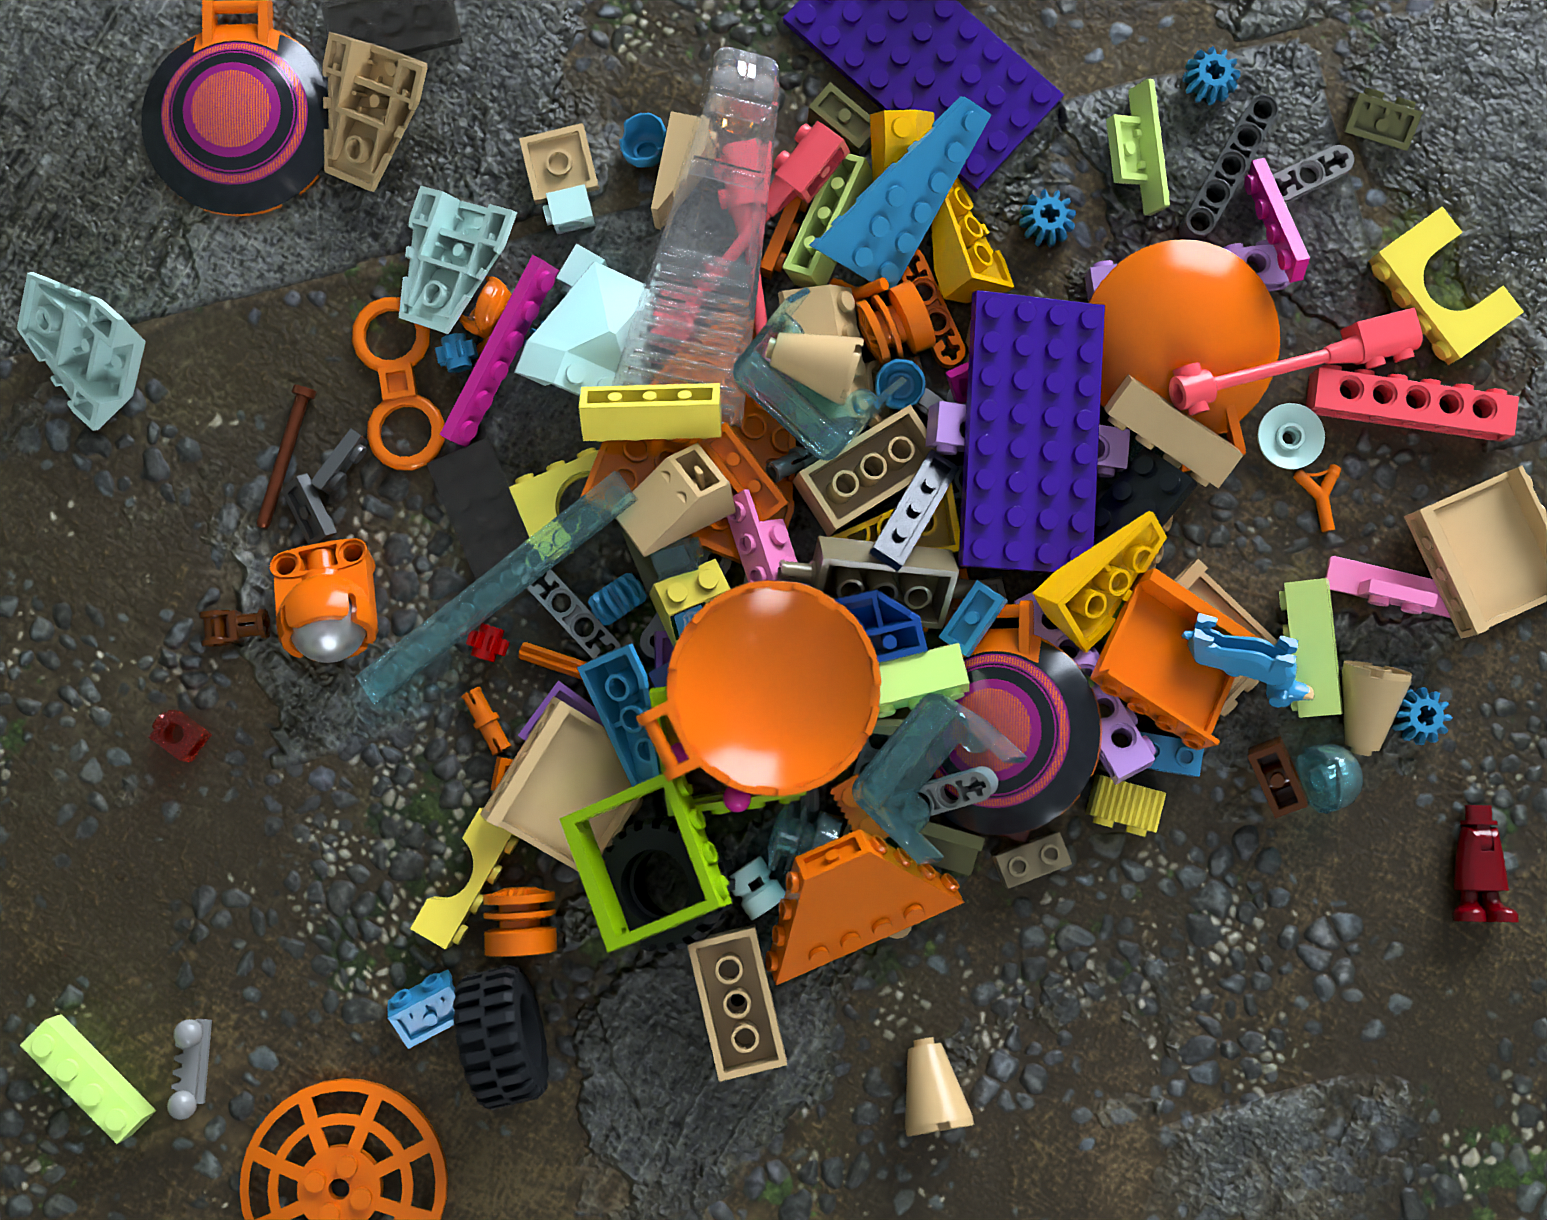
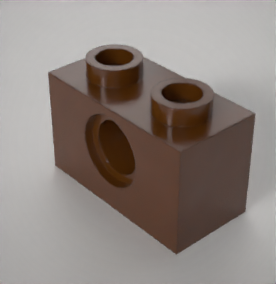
M1281 735L1249 747L1248 759L1274 817L1278 818L1308 807V796Z

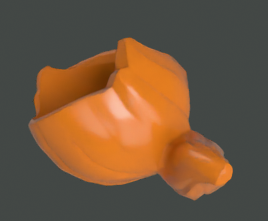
M493 276L485 277L487 283L478 296L475 309L469 316L461 314L459 317V321L466 330L483 338L482 342L476 347L478 359L512 295L507 286L500 279Z

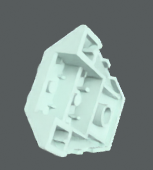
M420 185L409 217L408 227L413 229L411 247H406L405 257L410 259L408 277H403L399 318L449 334L496 259L504 250L517 212L491 204L486 208L464 202L443 191Z
M594 261L568 291L562 301L546 317L540 327L526 341L514 373L544 386L552 384L578 396L581 394V387L649 385L653 336L649 334L652 327L648 324V321L654 313L655 289Z
M27 273L17 330L37 360L47 363L54 374L50 378L55 387L62 386L71 399L67 404L72 412L93 431L99 430L133 396L146 341L102 299L37 273Z

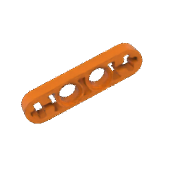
M917 249L911 260L918 261L914 267L918 278L913 280L912 283L915 287L926 285L932 290L931 299L923 301L929 317L934 314L940 315L945 319L946 323L944 329L934 331L935 338H942L950 332L952 336H948L946 341L951 349L957 348L958 351L954 356L955 360H951L949 356L943 357L942 353L945 350V345L942 339L930 349L936 362L941 367L947 369L955 368L960 365L965 356V346L943 296L938 289L923 253ZM908 266L900 279V283L912 280L913 274Z

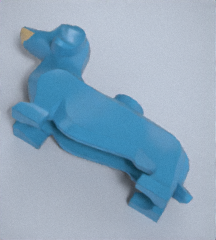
M1198 613L1194 630L1183 632L1182 637L1188 639L1189 650L1198 664L1224 670L1227 675L1232 677L1241 675L1266 683V694L1271 706L1277 708L1287 707L1293 701L1314 699V690L1307 684L1295 680L1297 673L1296 656L1291 654L1296 653L1298 640L1280 636L1277 643L1273 646L1270 642L1261 638L1223 635L1211 628L1216 626L1218 618Z

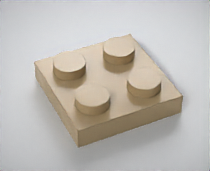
M583 123L519 138L536 205L548 202L546 193L585 184L587 192L599 190Z

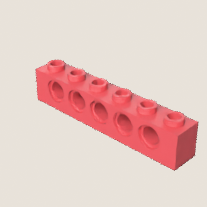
M1333 364L1322 365L1309 375L1306 407L1311 409L1316 415L1499 442L1515 436L1519 396L1507 395V391L1504 389L1492 388L1486 391L1474 390V386L1470 384H1454L1453 387L1441 385L1440 380L1422 379L1420 382L1410 381L1406 375L1389 374L1387 377L1376 376L1375 371L1368 369H1357L1354 372L1342 371L1341 366ZM1340 385L1349 388L1351 392L1350 399L1342 396ZM1374 390L1382 393L1384 397L1383 404L1378 403L1374 399ZM1407 395H1411L1416 400V409L1408 405L1406 401ZM1440 399L1449 405V413H1445L1440 408ZM1473 404L1481 409L1482 418L1474 414Z

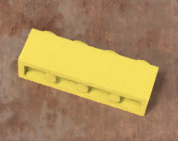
M720 383L581 387L579 413L583 441L720 438L722 422Z

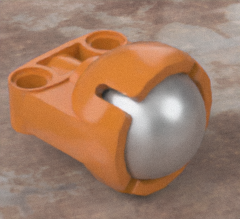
M350 538L302 546L278 553L271 560L270 570L274 576L277 634L282 648L290 655L298 658L306 656L313 661L331 663L357 656L367 649L368 644H373L378 633L373 578L376 565L366 544L362 540Z

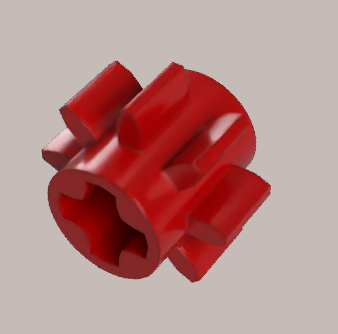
M483 623L480 624L478 631L470 629L465 643L473 647L470 655L494 663L497 654L505 657L510 641L502 639L505 630Z

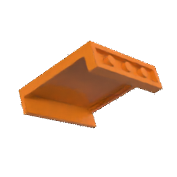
M1156 568L1140 573L1130 588L1133 593L1129 600L1124 602L1090 679L1099 684L1100 689L1104 693L1119 697L1128 703L1127 706L1132 711L1145 714L1156 721L1155 725L1158 728L1167 732H1173L1182 738V742L1186 746L1196 750L1217 746L1220 740L1211 734L1235 677L1227 675L1224 670L1198 664L1189 650L1188 639H1184L1182 634L1184 631L1194 630L1198 613L1218 618L1216 626L1211 628L1223 635L1259 637Z

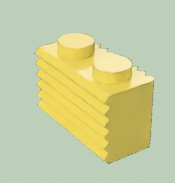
M1095 775L1085 814L1094 816L1092 823L1113 828L1114 822L1127 825L1125 832L1146 837L1147 831L1157 832L1166 793L1125 781L1115 785L1110 777Z

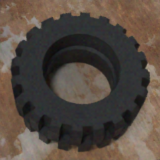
M659 816L627 826L626 831L619 832L612 839L613 846L606 847L602 854L629 932L672 915L658 908L650 899L645 888L644 873L646 864L651 855L656 851H664L672 855L682 865L686 873L689 889L687 901L682 910L706 901L675 816ZM707 826L704 828L708 841L712 842L717 850V865L721 875L725 876L729 882V885L726 887L728 892L735 890V879L729 877V870L734 869L732 860L725 859L723 852L727 848L722 841L715 842L712 839L715 836V832ZM732 904L639 941L640 948L650 952L656 949L660 953L671 952L702 940L712 934L714 928L722 924L725 920L723 912L729 910Z
M513 965L464 976L454 991L453 1008L455 1015L453 1020L460 1062L464 1068L466 1082L469 1083L470 1091L473 1097H476V1102L482 1107L493 1110L538 1099L548 1086L549 1059L539 1004L536 1001L535 992L529 983L528 976L524 974L521 968Z

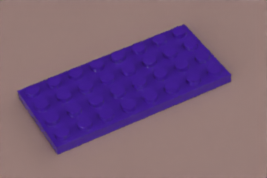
M799 0L783 17V23L882 111L922 110L934 112L935 122L961 96L967 97L989 112L991 117L958 174V178L975 193L1064 97V94L957 0Z
M976 290L972 293L958 566L1054 573L1057 569L1094 546L1105 305Z

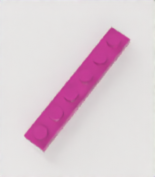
M534 255L531 256L439 435L466 448L477 433L483 416L492 405L497 389L502 380L507 376L512 360L517 351L522 347L526 333L538 316L540 306L548 291L553 287L559 272L558 269Z

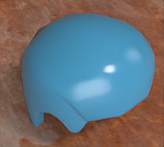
M638 113L624 122V134L622 139H619L620 149L629 164L640 168L654 167L661 161L667 130L661 118L652 113Z
M893 359L883 364L877 372L874 383L875 391L878 398L887 407L893 410H902L910 404L911 406L918 404L925 393V376L919 366L913 361Z

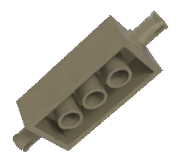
M818 536L813 560L810 563L780 560L777 571L778 581L807 584V586L822 591V593L832 599L878 589L919 615L922 627L943 629L951 599H964L977 581L958 579L959 569L952 550L914 546L904 565L897 572L868 553L874 544L873 541Z

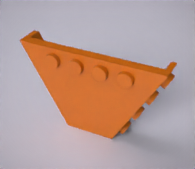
M858 829L794 858L791 872H788L786 875L784 899H781L779 902L778 923L772 929V946L770 951L766 952V969L772 973L776 986L965 903L958 890L960 885L950 874L939 873L928 862L915 860L904 849L891 847L876 834L871 836Z

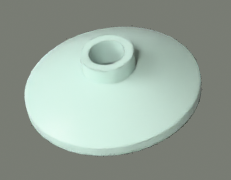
M1285 403L1274 407L1265 414L1258 427L1257 439L1262 454L1269 462L1280 468L1293 470L1303 468L1317 459L1324 447L1325 431L1320 418L1311 409L1301 404ZM1284 433H1288L1292 436L1293 440L1291 444H1287L1283 441Z

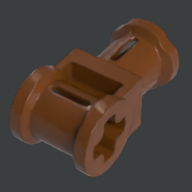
M259 609L258 613L242 614V612L236 610H210L199 613V618L203 619L204 640L201 641L202 647L228 646L233 643L244 642V637L260 636L262 639L270 637L271 624L266 609Z

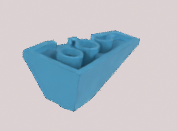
M633 644L619 647L577 667L631 786L633 787L662 774L659 755L644 725L640 727L636 716L651 709L647 674Z

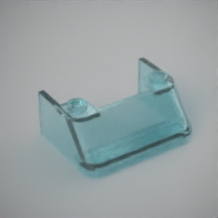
M805 287L784 300L735 362L733 377L746 393L815 457L827 461L838 456L868 426L907 380L902 376L884 390L879 397L868 389H857L846 398V403L842 406L771 367V359L765 357L770 337L777 339L779 332L804 334L801 325L791 316L811 292Z
M936 693L928 694L918 702L858 776L852 787L855 802L919 865L940 862L944 856L920 833L930 819V809L927 802L918 792L959 743L966 750L973 753H982L990 749L1004 763H1023L1027 759V756L989 721L946 695Z

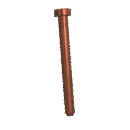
M294 384L291 392L296 395L257 519V526L267 529L271 524L309 399L314 400L317 393L315 390Z

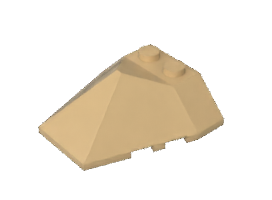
M329 32L323 60V76L328 77V97H323V108L328 109L329 129H324V172L368 191L375 192L420 102L428 68L427 63L375 44Z

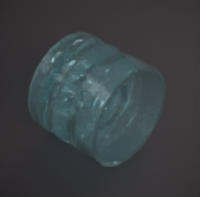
M790 801V804H785L781 812L776 816L769 839L766 869L775 871L779 857L787 858L783 874L787 875L792 869L795 857L838 839L843 820L842 816L821 810L813 824L807 822L808 806L803 805L799 818L796 819L792 817L795 802Z

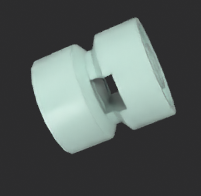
M761 855L729 876L735 879V890H732L734 896L742 897L741 906L751 921L774 907L785 896V891L778 880H771L769 878L771 870ZM756 879L761 886L751 891L748 884Z

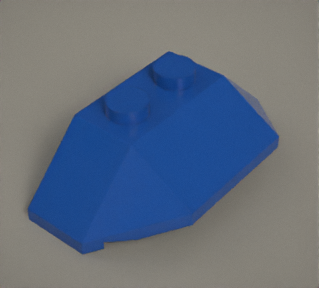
M878 589L834 599L837 603L842 604L864 628L873 645L878 663L928 651L920 616Z

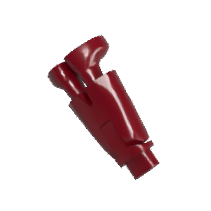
M1464 805L1465 820L1460 821L1461 829L1457 842L1454 890L1461 891L1460 903L1452 913L1453 921L1519 922L1518 913L1514 909L1504 906L1499 896V892L1509 891L1500 834L1497 827H1491L1498 825L1497 821L1492 820V806ZM1478 892H1481V906L1478 902Z

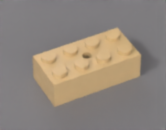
M911 404L803 469L792 481L828 537L833 536L905 491L931 449L936 451V448L925 447L927 429ZM864 469L869 470L872 476L868 475Z
M753 924L712 934L688 945L719 1082L786 1066L787 1057L756 925ZM732 995H743L744 1003L740 1006H735L731 1002Z

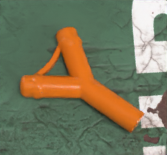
M884 277L859 287H855L837 278L830 281L831 285L850 287L855 300V306L856 302L886 291L889 288L888 281Z
M1331 464L1327 470L1319 473H1306L1300 469L1293 476L1297 483L1315 499L1321 532L1335 530L1329 496L1341 472L1340 466L1336 464ZM1326 474L1320 486L1311 478Z

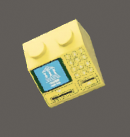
M716 558L653 585L649 596L673 647H675L678 638L693 616L715 597L730 590V587Z

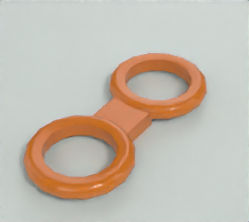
M383 297L370 302L362 309L352 326V344L356 355L368 368L378 372L383 399L373 410L368 421L367 440L372 453L382 464L395 470L413 471L428 465L438 456L445 442V438L439 435L445 425L441 411L431 400L418 395L413 368L423 359L430 345V328L414 323L416 340L412 349L403 357L395 360H383L374 356L366 342V333L371 321L382 313L388 311L399 312L400 297ZM402 407H414L423 411L428 416L432 426L431 438L427 446L420 453L410 457H402L390 453L385 448L381 438L382 425L386 417L394 410Z

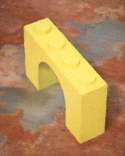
M1440 207L1378 252L1368 262L1372 266L1374 276L1387 285L1392 292L1394 302L1399 307L1405 310L1415 307L1422 334L1432 344L1434 354L1440 360L1445 361L1447 365H1450L1524 311L1504 285L1467 310H1449L1432 300L1424 285L1425 266L1433 254L1463 233L1446 210Z
M595 447L581 451L577 454L578 459L566 464L564 460L554 462L546 467L547 472L534 476L533 473L523 475L515 480V485L509 487L539 562L542 564H548L574 553L560 518L559 506L565 490L575 481L589 476L599 451H596Z

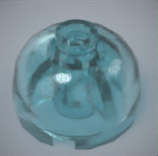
M1328 743L1304 749V754L1298 755L1296 759L1295 769L1303 787L1306 788V792L1311 798L1308 799L1309 806L1319 813L1329 814L1352 804L1361 793L1363 786L1362 768L1354 755L1343 746Z

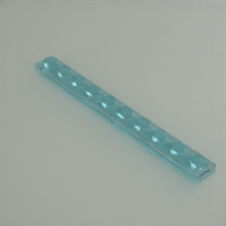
M613 471L356 675L357 680L373 704H380L638 501L620 473Z

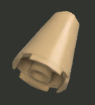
M779 332L777 339L770 337L765 357L771 359L769 366L834 403L844 406L846 399L840 396L842 391H850L861 355L854 352L856 344L863 346L864 339L847 336Z
M1344 661L1342 667L1345 744L1351 747L1350 752L1371 756L1372 751H1380L1412 682L1411 672L1385 665L1384 667L1373 666L1372 663Z
M934 1037L914 1040V1047L908 1049L905 1112L907 1137L974 1125L973 1115L942 1043H934Z

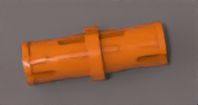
M476 687L470 690V693L466 692L461 698L465 701L475 720L473 726L482 733L492 756L503 752L504 749L510 748L512 745L509 743L498 722L500 717L497 712L493 713L481 687Z

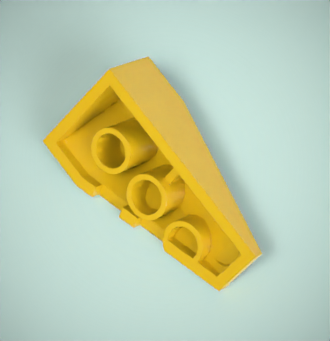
M884 110L870 114L873 182L893 162L897 163L908 152L906 149L914 141H919L932 128L934 112L922 110Z
M957 176L931 223L934 272L938 280V289L944 299L969 303L972 302V293L976 290L1005 293L1015 287L1000 250L994 252L985 237L989 234L985 224H980L970 210L973 208V203Z
M1146 512L1060 567L1032 593L1046 617L1082 651H1089L1111 629L1116 621L1113 615L1123 600L1126 602L1129 600L1133 593L1129 590L1139 573L1147 571L1166 540L1167 536L1154 512Z

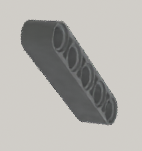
M1267 94L1255 96L1241 114L1180 223L1179 235L1181 239L1203 242L1214 229L1278 114V103L1272 96ZM1253 110L1261 111L1265 115V119L1255 116ZM1238 137L1248 140L1250 147L1242 146L1238 141ZM1222 165H1228L1233 168L1235 175L1226 174L1222 169ZM1206 193H1214L1218 197L1219 203L1209 201ZM1190 221H1199L1204 231L1193 229Z

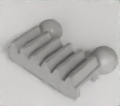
M187 1019L181 1021L174 1029L175 1046L183 1050V1053L174 1056V1060L182 1064L181 1067L173 1070V1075L181 1078L180 1081L172 1084V1089L178 1092L169 1098L167 1104L169 1114L175 1119L183 1120L189 1118L195 1112L197 1104L205 1103L212 1020Z

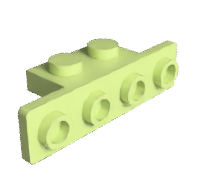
M1146 79L1128 91L1131 116L1114 114L1106 119L1114 183L1140 185L1143 213L1145 216H1152L1168 208L1170 201L1155 83L1153 79Z

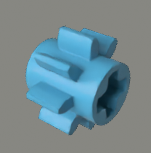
M464 333L446 335L441 338L442 346L435 347L437 362L440 363V367L447 366L449 373L467 371L473 367L471 360L478 359L476 344L473 342V339L466 340Z

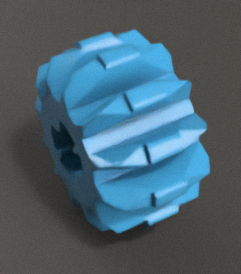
M1214 46L1210 47L1207 53L1200 49L1195 53L1194 59L1191 58L1186 63L1185 69L1187 72L1182 76V81L1189 84L1186 88V94L1193 92L1197 94L1195 97L1196 103L1200 102L1202 98H1206L1208 106L1213 105L1216 99L1222 103L1229 97L1228 93H1234L1238 87L1236 80L1240 77L1241 71L1234 69L1237 64V58L1229 60L1225 58L1227 56V49L1223 50L1220 54L1216 53Z
M1046 189L1041 190L1039 198L1033 194L1030 195L1027 200L1029 205H1023L1020 210L1024 217L1020 219L1019 226L1028 228L1024 234L1025 238H1030L1033 235L1037 237L1035 240L1036 246H1040L1043 239H1046L1049 247L1054 246L1056 239L1064 242L1068 237L1066 232H1072L1075 227L1071 220L1074 219L1076 210L1067 209L1071 203L1070 198L1063 201L1058 200L1060 196L1059 190L1055 191L1052 197H1049ZM1047 214L1048 219H1053L1052 223H1048L1047 218H1041L1042 215Z
M625 573L589 598L588 604L592 609L591 612L596 619H599L602 625H610L645 602L647 595L639 579H636L632 573Z
M1425 687L1418 688L1416 692L1408 690L1395 717L1398 718L1399 722L1393 726V729L1395 731L1404 730L1402 734L1404 741L1413 739L1416 745H1424L1426 740L1430 743H1435L1438 741V733L1446 734L1448 732L1443 721H1451L1453 717L1449 714L1444 715L1443 710L1447 709L1450 704L1448 702L1438 703L1440 693L1437 691L1429 694ZM1421 711H1423L1425 716H1423L1421 718V722H1419L1417 717L1420 716Z

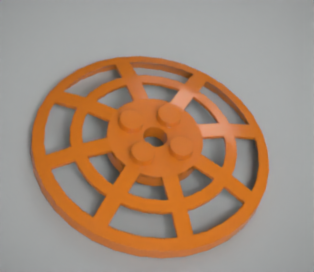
M342 1078L322 1081L305 1087L286 1098L267 1115L255 1131L246 1150L241 1168L239 1191L242 1213L245 1220H254L249 1199V1179L253 1161L271 1169L267 1190L271 1213L255 1220H291L302 1214H305L309 1220H368L375 1211L394 1216V1220H441L447 1200L448 1172L446 1157L440 1139L430 1121L414 1103L401 1093L383 1084L363 1079ZM339 1091L359 1092L369 1095L361 1115L336 1113L319 1118L312 1097L320 1094ZM382 1100L393 1105L406 1115L419 1130L424 1140L404 1149L388 1129L374 1121ZM299 1104L305 1124L286 1139L276 1155L259 1147L264 1135L274 1122L290 1108ZM333 1125H351L355 1127L349 1144H336L332 1146L328 1145L322 1128ZM370 1132L382 1140L393 1155L377 1163L367 1151L362 1149L368 1133ZM309 1135L316 1154L306 1165L302 1167L286 1160L293 1147L303 1137ZM430 1153L435 1176L434 1203L431 1211L411 1206L414 1181L410 1162ZM398 1168L400 1169L402 1179L401 1202L382 1197L384 1188L383 1176ZM280 1174L298 1181V1201L283 1208L280 1206L278 1194ZM335 1179H343L348 1183L349 1193L347 1196L340 1197L333 1192L332 1183Z

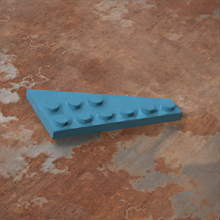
M960 96L932 124V128L919 141H914L906 149L908 152L897 163L893 162L856 198V203L843 216L839 215L831 223L832 226L820 238L817 237L810 243L809 246L869 282L884 277L888 281L889 288L897 286L990 119L991 114L967 97Z

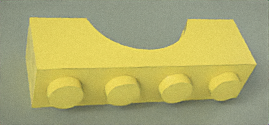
M484 807L479 808L462 838L468 845L473 857V872L468 884L455 896H433L428 898L410 928L444 949H448L453 943L460 944L469 928L464 925L471 913L476 915L483 905L482 893L488 883L492 885L495 883L503 869L499 865L505 853L510 855L520 839L502 827H496L486 821L480 814Z

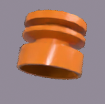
M906 281L888 289V306L877 294L871 296L872 308L866 300L856 302L855 308L860 333L869 352L873 354L875 360L879 361L880 367L891 361L890 353L894 359H903L902 343H905L913 354L929 349L936 344L935 332L928 311L919 292L911 281Z
M512 887L483 895L484 905H499V910L483 912L484 919L499 921L498 928L484 931L485 956H526L557 951L556 927L541 925V918L555 915L556 909L540 907L541 902L555 900V891L536 887Z

